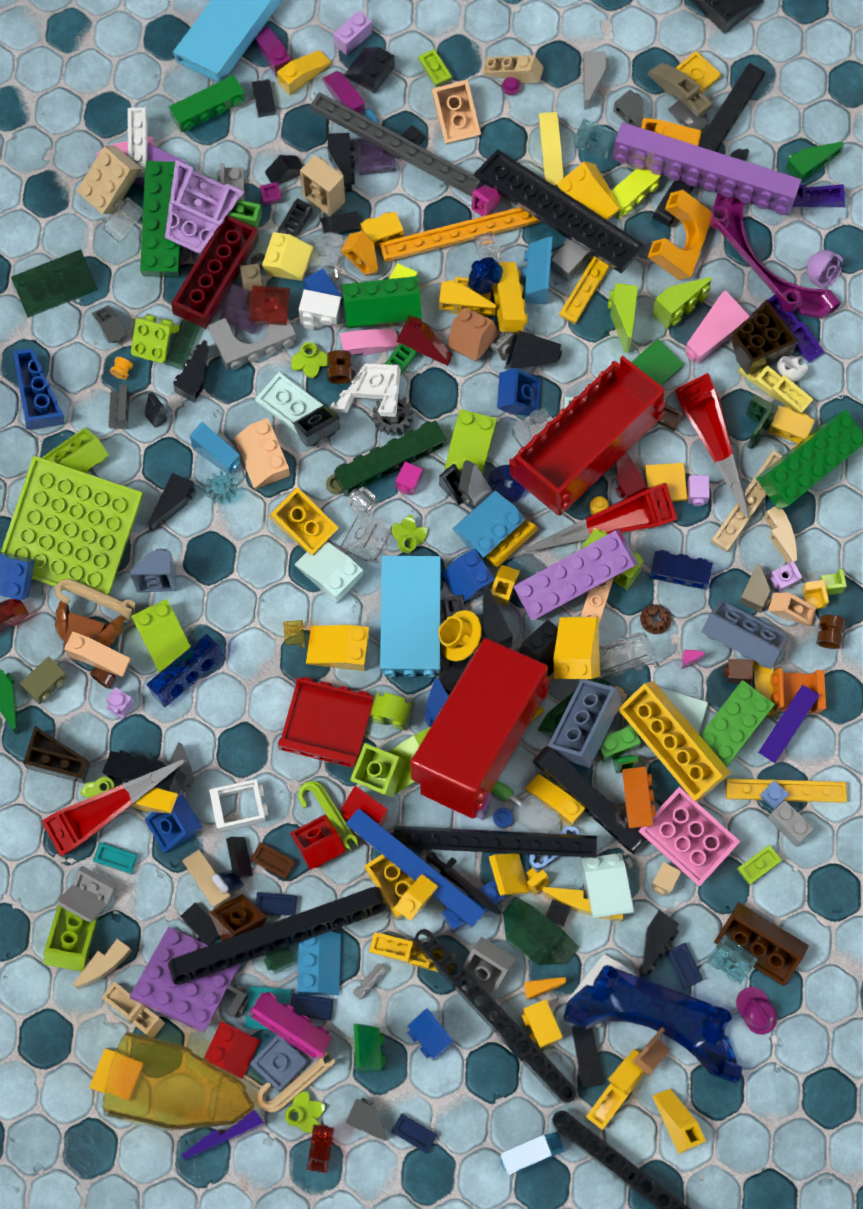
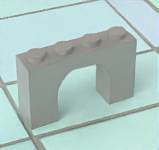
M278 296L260 303L261 312L269 326V331L266 337L258 343L245 344L237 340L226 318L208 325L209 333L227 371L230 369L236 370L247 362H255L259 357L272 355L277 350L283 347L289 348L297 342L296 334Z

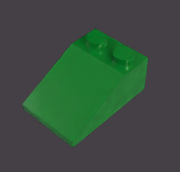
M353 1024L357 1073L382 1072V1066H386L385 1054H381V1045H385L384 1033H380L379 1027Z

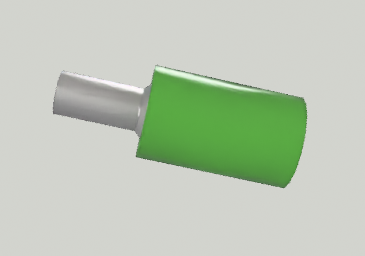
M497 780L490 792L505 803L511 801L518 807H521L524 803L513 795L514 790Z

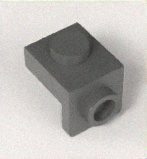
M237 984L234 987L231 985L227 987L228 991L237 995L227 1011L228 1015L235 1019L245 1011L247 1005L244 1003L248 998L247 994H245L246 990Z

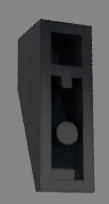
M173 473L171 474L148 522L151 531L160 527L184 508L189 500L194 498L196 489L193 481Z

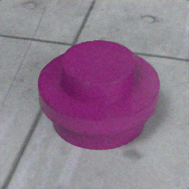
M513 77L506 78L502 83V90L507 95H515L520 90V82Z

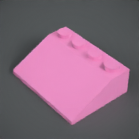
M680 787L657 810L656 817H652L653 826H645L638 831L699 887L740 843L733 834L696 801L694 802Z

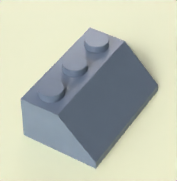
M160 548L150 551L130 571L137 593L176 591V567L171 551H167V549Z

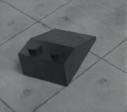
M485 585L482 598L481 639L487 638L511 648L513 635L488 585Z

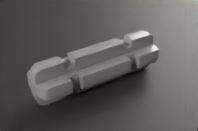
M380 963L360 983L361 986H358L353 991V994L361 1000L366 995V991L369 992L379 980V977H382L386 972V968Z

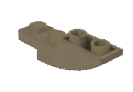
M660 63L648 72V75L672 98L676 96L697 117H700L712 108L713 103L700 92L701 87L680 70L668 64Z

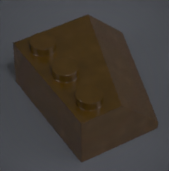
M767 299L731 334L736 361L747 375L779 361L782 356L792 355L799 342Z

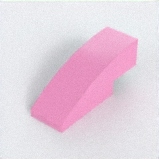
M372 329L340 333L342 349L350 352L351 355L362 353L365 356L395 350L399 345L396 342L398 339L396 330Z

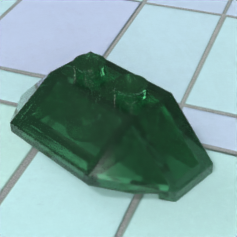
M516 896L502 912L506 940L538 966L567 964L579 949V946L564 930L535 907Z

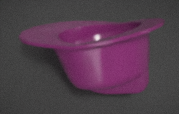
M748 987L740 991L736 998V1006L747 1027L755 1034L764 1035L770 1033L777 1024V1014L767 995L756 987Z

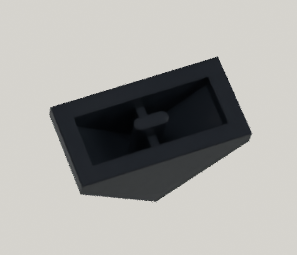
M279 155L266 169L265 174L270 183L278 182V185L300 175V170L304 166L297 155Z
M453 463L439 475V486L460 505L463 502L461 498L462 493L458 489L461 472Z

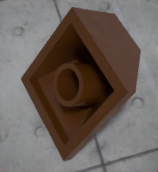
M243 894L209 912L222 941L262 927L267 920V916Z

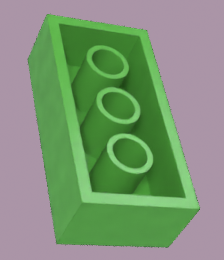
M742 680L700 736L723 764L728 767L775 704Z

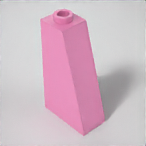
M726 290L722 292L686 345L685 352L687 357L691 361L694 360L697 364L731 338V334L750 317Z

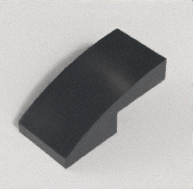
M463 595L445 597L443 600H440V621L446 620L456 612L465 610Z

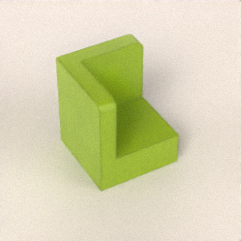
M843 568L838 569L835 574L820 576V580L825 582L827 595L842 594L847 587Z

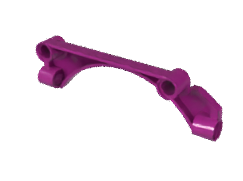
M718 193L710 217L711 227L721 232L780 300L781 307L785 311L792 312L798 308L797 311L801 315L822 319L841 305V301L829 289H812L792 284L766 268L754 254L746 238L743 225L744 203L739 199L727 198Z

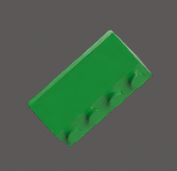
M418 276L342 284L347 328L406 322L409 315L422 320Z

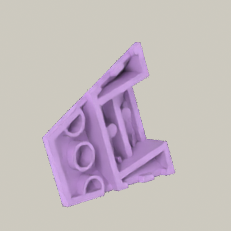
M176 160L165 238L199 254L244 191L229 184L223 185L193 171V167Z

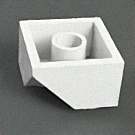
M304 289L299 307L300 325L306 329H320L325 325H337L342 315L341 297Z

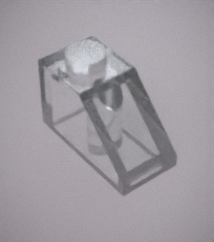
M489 231L473 236L477 254L486 277H491L494 261L502 262L497 237Z

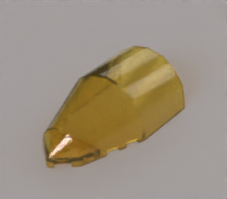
M126 1032L118 1044L110 1066L102 1110L105 1117L163 1131L233 1125L252 1111L255 1103L251 1101L242 1081L223 1069L215 1067L204 1057L201 1058L196 1055L190 1048Z

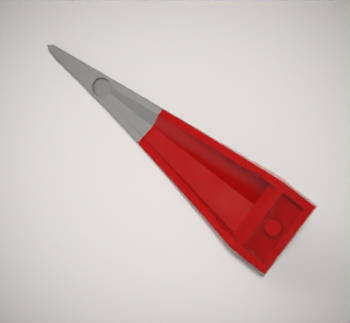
M706 373L676 388L675 393L681 408L715 462L745 517L749 518L719 394L711 375Z
M663 482L643 489L529 546L524 551L530 552L587 540L595 528L603 530L607 534L618 529L623 533L661 526L677 520L667 483Z
M182 759L59 810L42 820L41 822L59 855L63 856L82 845L186 762L187 759Z

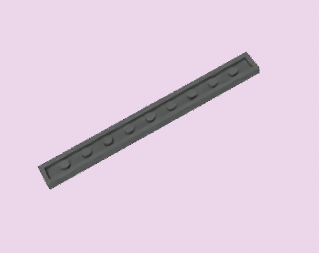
M318 92L310 105V110L471 197L472 192L477 189L481 182L467 171Z

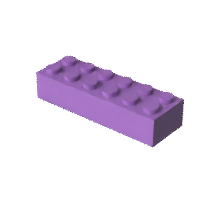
M618 529L513 587L531 621L634 567L638 562L621 530Z

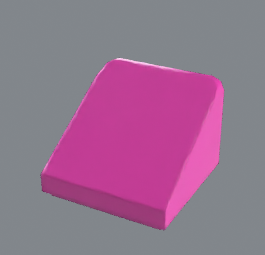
M685 649L682 655L681 669L701 661L704 652Z

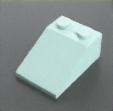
M327 541L312 556L306 552L294 564L336 604L363 578V569Z
M622 853L596 856V858H582V876L593 918L634 912Z

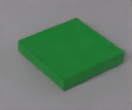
M658 339L632 361L635 366L660 386H663L684 367V364Z

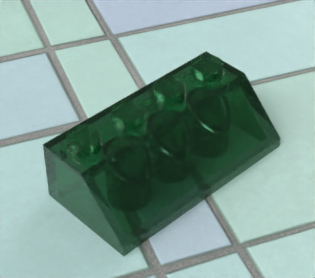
M81 249L11 276L13 285L28 318L98 290Z

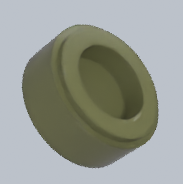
M331 475L326 481L327 490L332 494L342 493L341 487L336 482L334 475Z

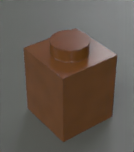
M729 659L727 664L723 666V677H726V683L740 684L742 680L747 684L751 683L753 660Z

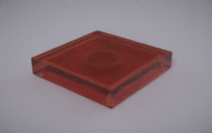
M252 285L249 323L287 326L290 288Z

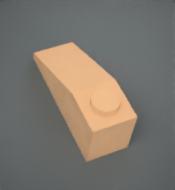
M72 632L64 648L69 657L123 677L131 661L129 657L75 632Z

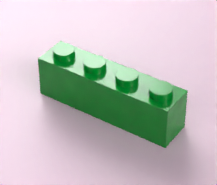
M232 75L170 105V115L180 132L188 131L201 122H207L210 118L221 115L232 107L241 105L245 101V94L236 77Z

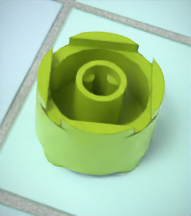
M376 692L370 716L373 717L374 723L385 725V722L391 723L395 729L404 730V727L409 725L415 703L410 701V704L405 703L406 698L389 693H384L381 696L380 692Z

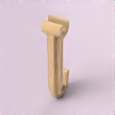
M70 579L62 580L56 584L55 596L66 604L70 603V598L61 593L62 590H68L119 612L127 621L131 619V614L134 615L136 604L132 600H118Z
M325 1052L322 1058L269 1102L265 1101L263 1097L271 1087V1084L267 1082L258 1092L257 1098L260 1107L271 1113L281 1110L322 1073L332 1068L336 1061L332 1059L329 1063H325V1059L330 1056L329 1052Z

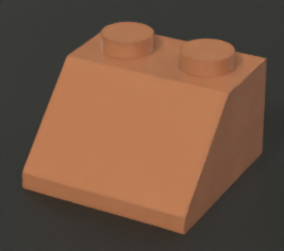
M464 307L453 320L447 347L477 362L499 335V332L493 320Z

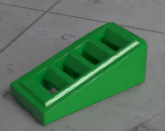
M399 344L384 364L394 365L393 362L397 363L400 366L401 375L417 357V351ZM398 356H401L405 361L400 360Z
M625 755L615 757L613 759L615 773H622V769L636 768L638 756Z

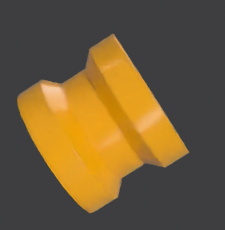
M116 357L114 360L115 365L111 367L110 373L117 378L126 380L129 376L128 371L132 369L133 364L125 358Z

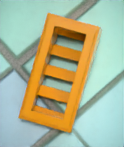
M566 978L526 981L524 983L525 1000H530L565 985Z

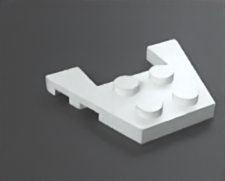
M366 363L352 379V385L348 390L342 391L339 395L341 398L336 404L333 402L330 409L335 413L347 414L354 398L383 399L378 409L380 416L396 417L400 368L398 365Z

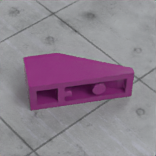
M266 26L260 30L254 40L273 74L277 77V71L291 62V58L283 44L270 28Z

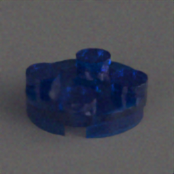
M486 257L480 261L476 260L471 266L472 270L469 275L468 286L478 294L491 292L493 290L491 287L494 284L498 285L502 278V266L492 257Z
M501 465L490 473L488 484L493 492H498L511 503L518 501L523 496L525 488L510 476L509 465ZM504 480L512 482L510 488L502 485Z

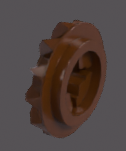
M651 604L642 611L640 622L648 633L662 634L670 627L672 615H670L668 608L663 607L661 604ZM658 612L659 619L662 620H658L654 626L653 618H651V616H655V614H657Z

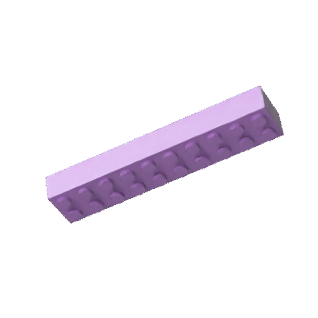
M622 122L615 140L612 159L619 163L633 165L637 169L644 168L650 170L653 174H661L669 177L671 180L686 182L690 186L704 188L708 192H717L727 198L732 197L739 199L743 203H751L762 209H770L780 215H790L801 182L799 178Z

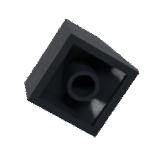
M364 47L344 76L375 94L394 69L395 56L381 47Z
M326 404L293 422L301 442L307 447L317 445L320 440L334 435L337 430L341 429L339 416Z
M549 619L525 639L518 650L519 653L546 664L548 667L547 677L554 672V653L558 628Z

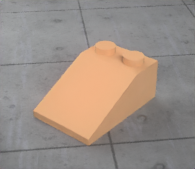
M468 80L431 89L445 143L481 135Z

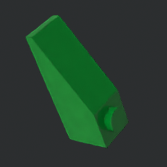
M841 141L805 148L798 153L794 152L787 158L786 169L793 177L801 179L800 183H802L842 152L844 143Z
M1 669L0 711L14 733L17 734L19 733L16 691L12 685L15 681L9 672L5 674Z

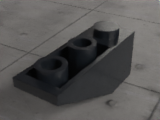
M328 133V158L334 169L336 168L342 172L346 189L352 191V184H355V173H351V168H355L354 156L350 155V151H354V140H350V133Z
M203 340L201 344L195 347L194 355L185 362L184 370L173 381L175 392L194 403L205 388L209 351L206 340Z
M660 910L646 929L640 975L643 977L646 973H652L657 965L654 961L658 956L662 958L668 949L665 946L668 940L673 941L680 932L677 930L679 923Z

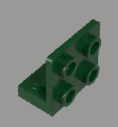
M756 394L752 397L746 412L751 420L759 421L747 446L750 449L754 444L758 445L763 436L762 434L768 429L775 415L772 412L775 405Z

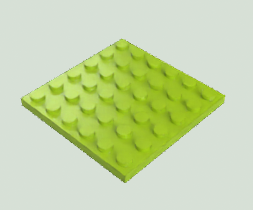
M33 456L1 552L35 559L32 576L34 580L56 587L58 582L70 579L110 596L144 493Z

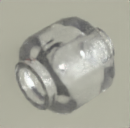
M366 487L355 488L349 495V506L361 516L372 514L378 506L377 496Z

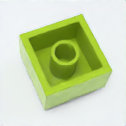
M364 743L350 781L393 797L407 760Z

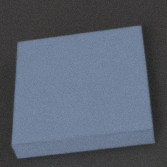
M276 1035L254 1058L250 1065L281 1093L308 1064V1061L291 1044Z

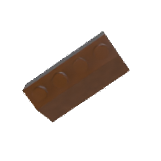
M740 902L737 903L714 941L715 944L783 986L786 985L809 947L803 941Z

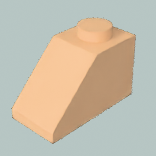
M773 593L768 608L769 612L780 618L811 626L816 607L791 593Z

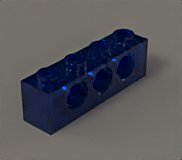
M206 634L146 685L153 697L165 708L223 660L225 656L219 645Z

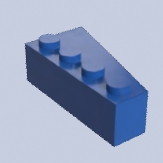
M33 349L13 351L26 430L64 425V414L57 403L55 395H53Z

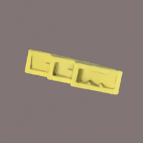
M557 112L539 113L544 180L556 186L563 179Z
M768 365L749 375L742 368L738 370L740 374L768 395L800 414L813 400L785 375L781 377Z

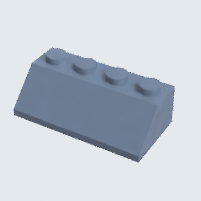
M723 599L711 611L701 631L708 638L723 643L725 647L734 649L741 653L743 657L751 658L758 662L760 666L772 669L791 637V635Z
M581 679L548 747L570 762L590 768L623 701L617 689Z

